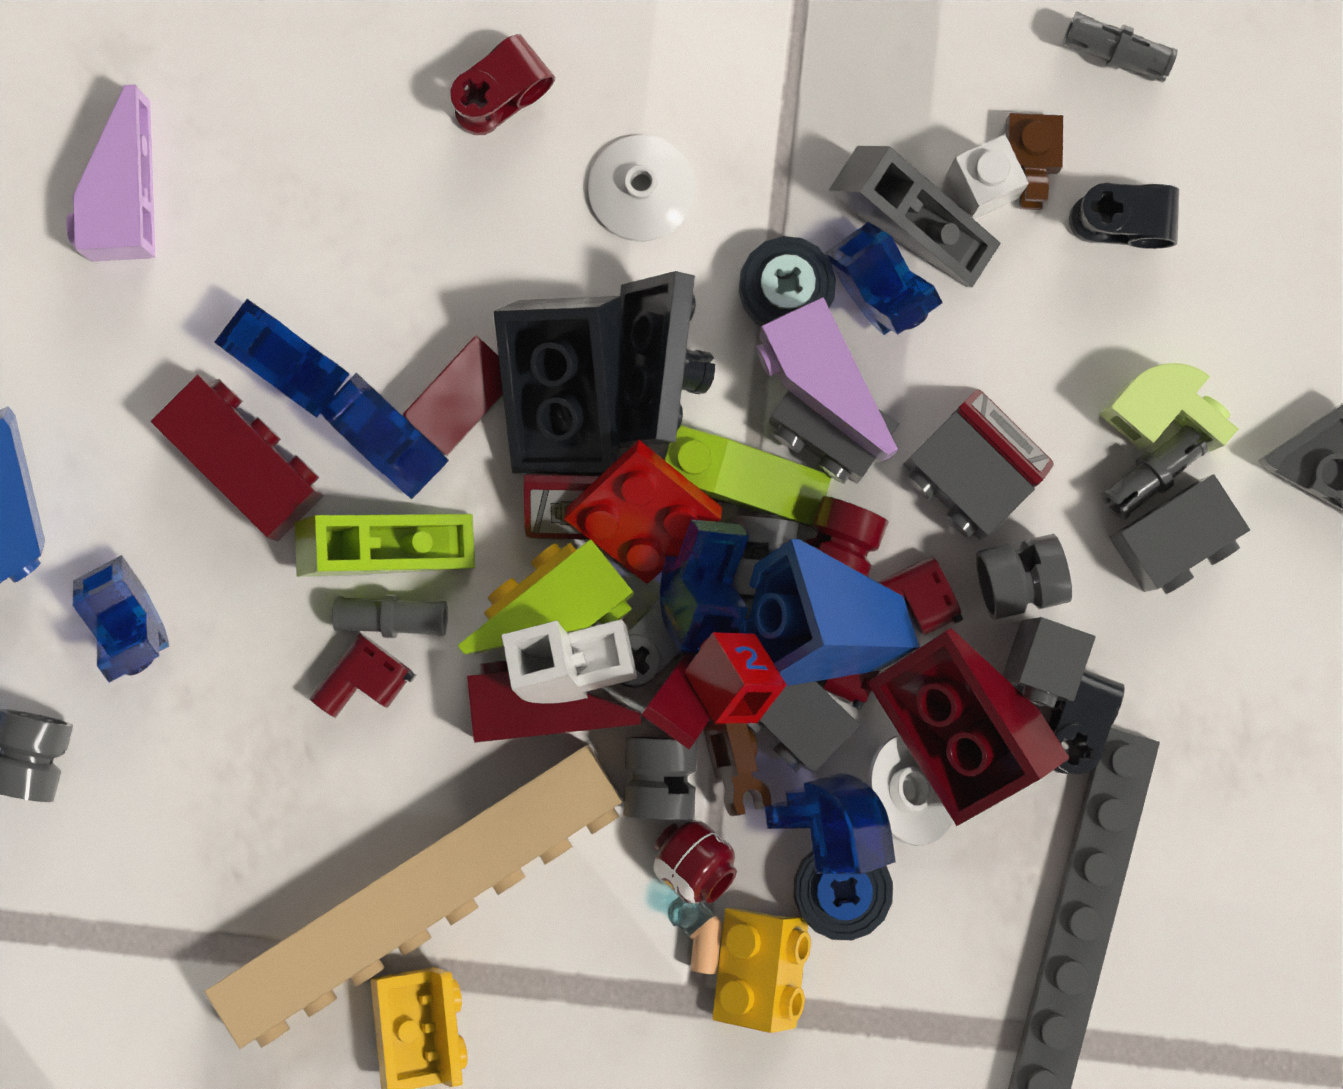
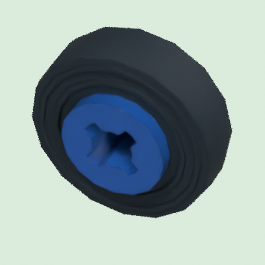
M832 840L816 846L802 859L794 876L793 897L800 916L814 932L831 940L852 941L871 934L885 920L893 902V881L886 863L873 849L854 840Z

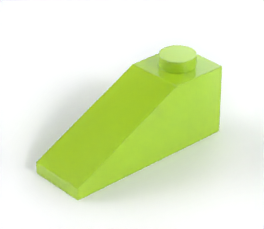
M680 426L678 429L676 442L669 444L665 458L667 463L714 500L812 527V522L822 497L827 495L831 477L821 471L727 438Z
M472 514L314 515L294 522L297 577L352 576L475 568Z
M590 539L457 646L464 654L474 655L504 648L503 634L553 621H558L567 633L594 627L598 623L605 624L617 621L632 610L626 601L634 595V592Z

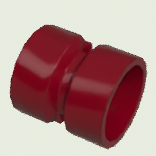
M823 496L812 522V527L817 532L815 538L806 539L805 543L868 577L872 564L867 559V555L869 552L879 549L889 521L855 504Z

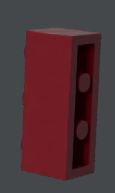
M197 374L150 422L267 538L279 541L294 526V522L299 521L324 496L313 485L320 477L298 455H295L289 461L275 447L281 438L262 419L257 416L250 422L236 409L243 401L227 384L218 379L212 385Z

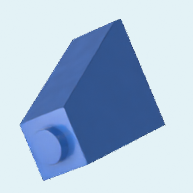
M7 406L0 410V583L7 578H10L15 583L28 576L41 564L38 558L42 554L45 538L16 416L10 407Z
M789 540L754 565L749 584L750 587L756 589L749 618H740L736 633L756 634L787 684L786 686L883 670L920 648L902 595L802 540Z

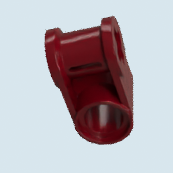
M521 34L512 35L499 43L489 55L454 80L450 93L456 119L460 127L467 133L486 135L494 131L522 108L539 100L552 87L556 77ZM475 98L480 104L486 102V105L479 108L475 103L468 105V102Z

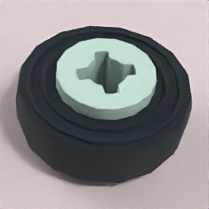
M781 236L763 242L749 254L740 271L738 292L745 312L755 324L762 327L824 297L828 308H830L835 298L836 277L831 261L818 246L803 238ZM777 275L781 277L789 276L790 278L781 279Z

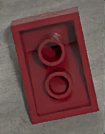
M952 628L946 630L867 682L956 826L1039 781L1069 759L1068 754L1039 709L1028 699L1021 697L1022 693Z

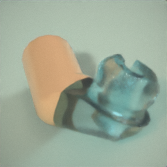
M680 897L676 898L670 903L667 913L671 924L679 926L693 941L690 970L704 974H716L718 971L722 935L721 920L704 901L688 904Z

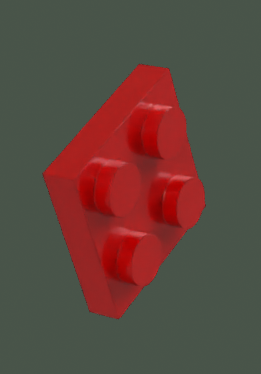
M638 440L567 507L564 520L648 584L721 520L722 507L642 441Z

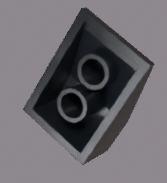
M621 296L518 300L493 311L512 474L604 473L619 459L626 353Z

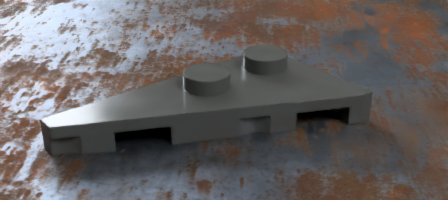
M1343 403L1258 460L1263 468L1343 511Z

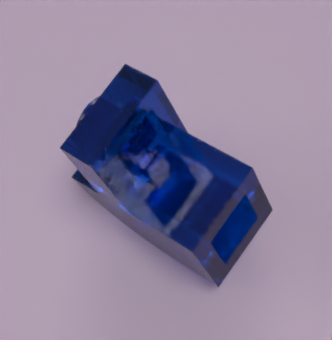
M867 222L825 252L848 294L869 322L883 335H886L891 330L898 335L904 330L917 327L926 320L929 312L943 303L933 284L909 270L892 236L870 222Z
M249 299L245 300L214 341L215 344L316 418L350 374Z
M357 372L318 411L359 453L411 500L449 461Z
M691 519L678 557L666 556L660 583L661 612L666 629L680 652L698 653L701 644L710 637L712 632H740L748 607L733 587L732 581L749 538L741 524Z
M122 555L73 580L72 606L97 639V667L109 683L125 674L131 676L142 672L151 665L155 658L159 657L160 651L169 647L165 627L146 589Z
M838 773L804 783V788L786 791V801L764 806L767 829L810 828L816 874H863L896 862L891 825L887 811L876 792L867 783L855 776Z

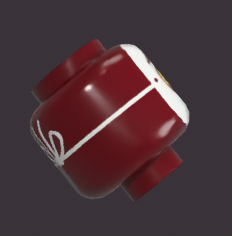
M690 821L680 827L674 823L668 826L655 842L654 849L658 853L653 867L656 876L688 904L699 903L703 900L706 903L716 901L729 888L736 877L737 870L733 866L735 852L732 846L702 821Z

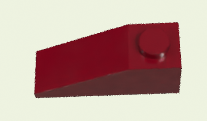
M690 649L641 714L689 750L711 719L684 672L696 656Z
M507 661L480 663L481 674L467 676L474 743L642 724L640 712L587 693L588 698L562 703H532L525 701L511 688Z

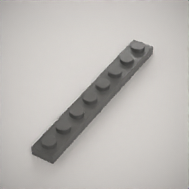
M1110 728L1102 757L1097 766L1090 771L1008 1089H1071L1160 745L1159 741Z

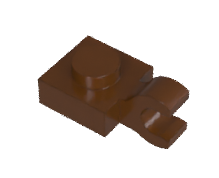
M1009 113L1006 119V137L1029 182L1020 195V209L1042 210L1043 202L1048 201V174H1059L1063 168V115Z
M747 723L707 724L703 730L715 779H723L725 788L724 805L730 816L746 814L743 805V795L746 791L752 795L755 809L771 807L772 798L769 788L764 782L754 778L752 772L758 771L755 760L757 756V742L752 730L747 727Z

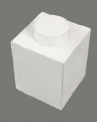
M1005 134L956 156L946 173L962 209L973 219H977L1016 201L1029 184Z

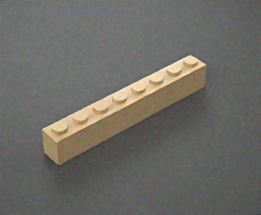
M587 744L204 992L239 1049L255 1039L262 1048L290 1029L285 1020L298 1011L304 1009L307 1016L310 1017L335 1001L337 996L333 989L351 978L357 987L385 968L380 959L394 949L399 948L402 955L405 956L432 938L427 928L445 917L451 926L479 907L474 898L487 889L493 887L497 895L520 882L526 877L521 868L535 858L540 857L545 865L573 847L568 837L586 826L590 833L594 834L619 817L614 807L621 804L624 799L590 745Z

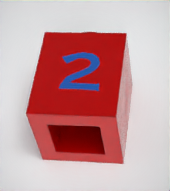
M712 632L710 637L701 644L699 652L684 671L715 724L758 723L787 685L756 634Z

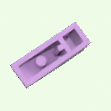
M135 84L124 85L73 194L74 213L67 215L66 228L70 244L75 246V250L91 262L156 258L150 100Z
M824 297L762 326L759 336L762 343L755 346L760 362L769 377L777 373L783 387L881 462L891 458L897 452L898 448Z

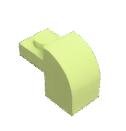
M1181 363L1161 364L1141 373L1124 385L1099 414L1140 450L1154 443L1172 421L1180 428L1187 425L1196 430L1201 435V438L1196 441L1198 443L1205 441L1208 452L1225 446L1239 430L1228 420L1230 413L1221 403L1212 397L1204 396L1202 398L1197 394L1198 390L1210 376L1196 367Z

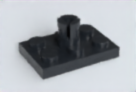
M673 271L621 284L620 296L626 353L620 448L632 447L638 440L642 441L645 445L676 442V434L683 418V409L680 404L682 389L687 390L689 393L700 395L706 393L712 385L715 375V364L711 363V361L714 359V356L710 352L686 349L689 322L694 315L696 300L693 294L695 275Z

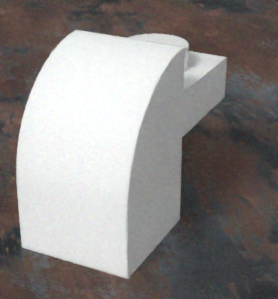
M622 619L567 633L558 621H553L502 635L511 688L521 699L528 702L562 703L588 698L586 691L637 679L627 626Z

